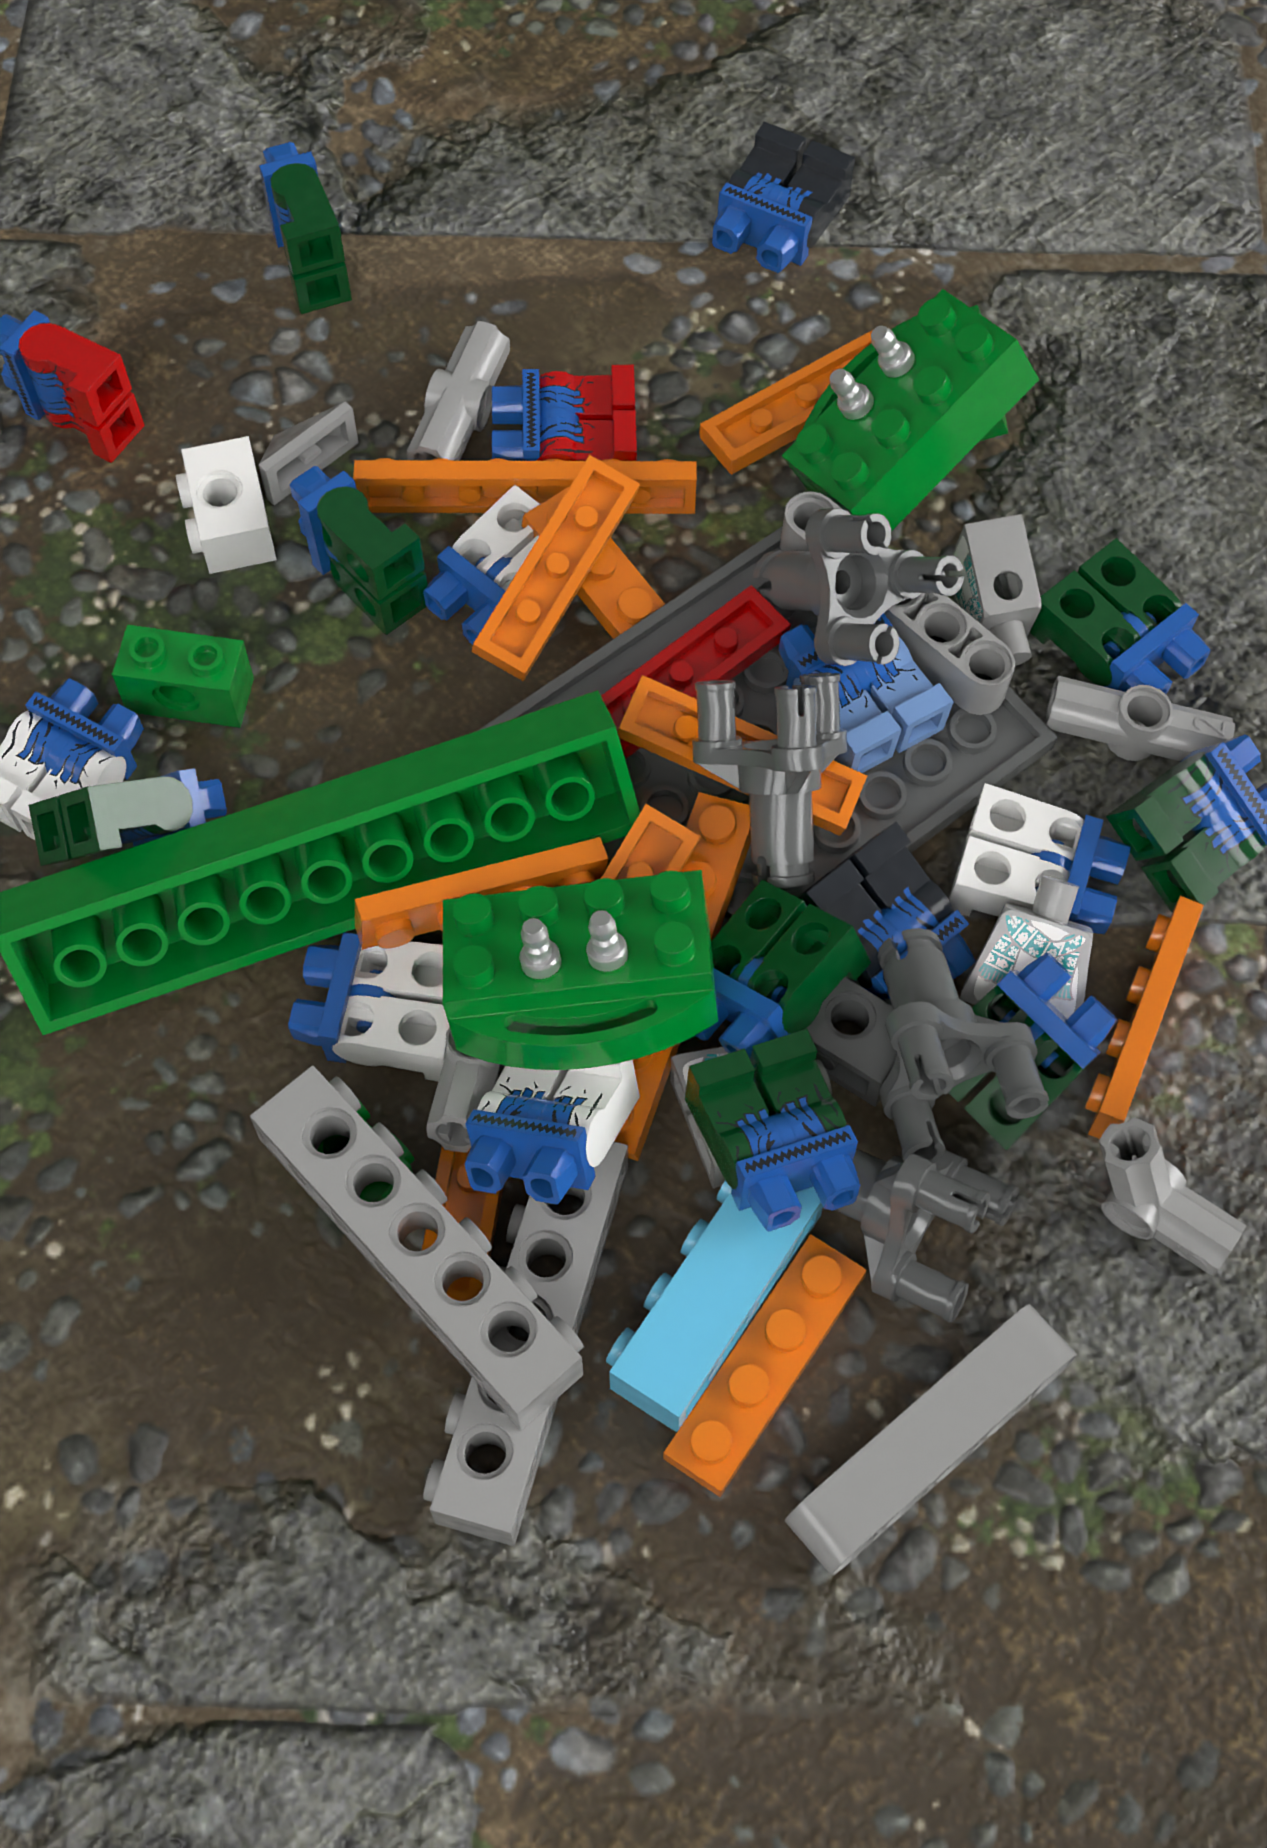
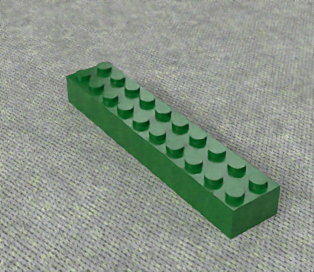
M596 690L0 892V953L42 1035H46L356 929L355 899L598 837H601L603 844L625 837L639 816L640 810L616 726L599 691Z

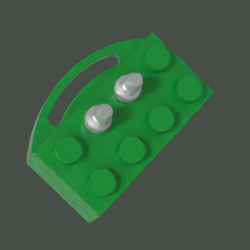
M944 289L934 298L926 301L919 309L918 315L900 323L891 330L885 326L876 327L871 333L872 343L857 354L843 369H836L831 373L830 384L815 404L803 430L798 434L796 441L782 455L783 459L809 492L823 494L851 515L879 513L889 521L891 532L1040 380L1016 338Z
M702 870L687 872L664 871L652 876L618 880L601 878L591 883L549 888L534 886L523 891L488 895L472 893L461 898L443 900L442 1003L456 1050L486 1062L509 1067L534 1070L586 1069L630 1061L665 1050L688 1040L717 1023L718 1011L711 936Z

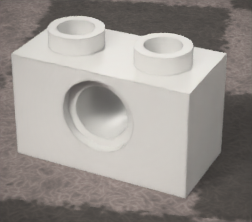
M249 436L181 449L186 473L176 474L177 486L183 508L193 507L195 518L185 520L187 535L192 553H204L209 574L276 561Z

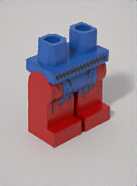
M36 310L24 322L8 314L0 318V355H2L5 362L1 375L6 387L18 393L25 413L38 421L46 415L48 421L54 426L75 428L87 435L93 454L112 463L145 426L135 395L130 392L132 386L121 355L62 326L50 323L46 315Z
M634 364L612 365L611 375L573 376L567 372L552 371L539 376V369H522L523 385L492 386V424H523V430H492V459L500 458L508 461H545L547 459L586 461L589 455L599 461L605 459L636 461Z

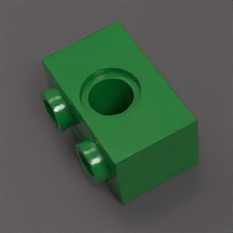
M128 624L112 672L124 707L137 714L241 728L254 681L243 640Z

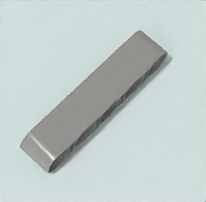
M810 491L799 493L792 497L785 508L780 549L782 551H809L805 539V531L802 529H806L811 515L819 509L842 508L821 493ZM922 593L914 599L901 601L900 603L903 605H894L884 612L893 625L892 627L896 629L899 637L909 649L913 661L934 686L940 683L956 705L968 713L976 715L989 714L1000 707L1004 701L1015 668L1013 653L1006 644L948 596L940 594ZM930 637H941L945 639L947 642H937L931 639ZM974 674H985L991 677L992 680H982Z
M1030 1304L1024 1306L811 1492L785 1519L786 1524L831 1576L837 1574L1060 1375L1077 1357V1353Z

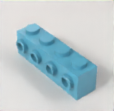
M725 1180L716 1200L722 1203V1206L710 1223L700 1219L692 1228L680 1253L686 1256V1259L674 1277L663 1273L656 1281L644 1303V1308L650 1312L636 1332L626 1328L610 1350L606 1359V1363L612 1366L609 1371L610 1389L677 1433L820 1218L823 1205L814 1187L795 1192L802 1206L800 1218L791 1225L768 1232L751 1207L741 1211L738 1210L731 1195L732 1188Z

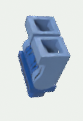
M884 613L874 623L875 625L885 623L888 626H893ZM801 624L781 636L778 651L789 671L786 682L788 689H792V685H801L799 676L802 674L825 672L840 674V728L847 730V752L839 754L834 761L863 773L893 757L895 749L898 753H901L944 729L954 701L940 683L935 686L930 683L913 661L909 649L900 637L898 653L895 659L888 664L881 665L876 664V662L856 661L849 666L825 664L819 659L814 646L815 635L808 625Z

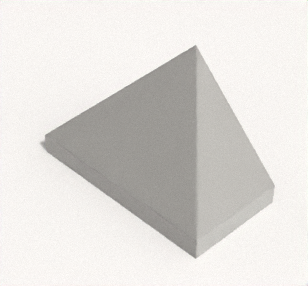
M342 402L273 436L259 463L266 497L273 505H276L291 494L289 484L292 480L313 466H318L323 470L359 443L353 408L347 402Z

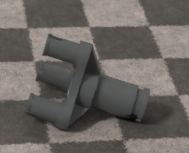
M839 508L819 509L811 515L805 529V539L809 551L772 550L761 557L753 573V578L763 577L771 580L772 588L756 590L775 609L813 611L817 615L818 623L814 638L815 651L819 659L825 664L849 666L856 661L876 662V664L881 665L890 663L895 659L899 650V635L896 629L888 626V624L880 623L875 625L874 623L890 607L906 599H914L922 593L952 596L960 590L964 581V576L945 575V571L963 570V565L955 556L926 557L916 550L887 549L891 540V527L885 516L879 513L851 515L848 511Z
M839 673L802 674L799 676L801 685H792V689H788V686L775 687L777 739L742 741V737L736 736L735 681L710 680L695 683V690L697 691L698 738L692 740L693 762L735 786L742 793L749 794L751 861L756 864L757 870L752 873V883L754 885H758L761 880H764L778 888L808 885L815 881V871L810 869V862L814 860L812 791L821 788V773L839 754L847 752V730L840 728Z
M916 928L901 931L908 947V954L905 958L900 959L896 943L890 937L884 941L878 952L879 963L883 969V976L894 1009L886 1018L885 1026L893 1049L896 1050L894 1065L879 1088V1096L884 1114L894 1121L902 1148L903 1161L910 1154L914 1153L935 1163L945 1154V1146L940 1138L932 1108L935 1105V1099L939 1098L943 1093H949L954 1086L978 1075L991 1071L996 1072L1006 1103L1007 1114L1017 1119L1033 1117L1043 1112L1049 1105V1096L1044 1090L1034 1061L1038 1052L1031 1029L1026 1024L1019 1022L1002 1023L975 1015L970 1005L959 1000L938 935L931 930Z
M856 1148L853 1164L860 1183L857 1200L853 1204L835 1209V1211L861 1222L872 1292L893 1302L902 1298L943 1317V1320L949 1323L953 1322L965 1302L969 1285L962 1280H955L916 1262L915 1252L935 1216L962 1227L971 1234L980 1225V1222L975 1220L976 1216L981 1219L986 1217L995 1221V1224L1003 1226L1008 1221L1016 1205L1019 1187L1013 1184H1006L967 1167V1159L945 1150L943 1157L935 1163L914 1153L910 1154L905 1161L900 1156H893L887 1162Z

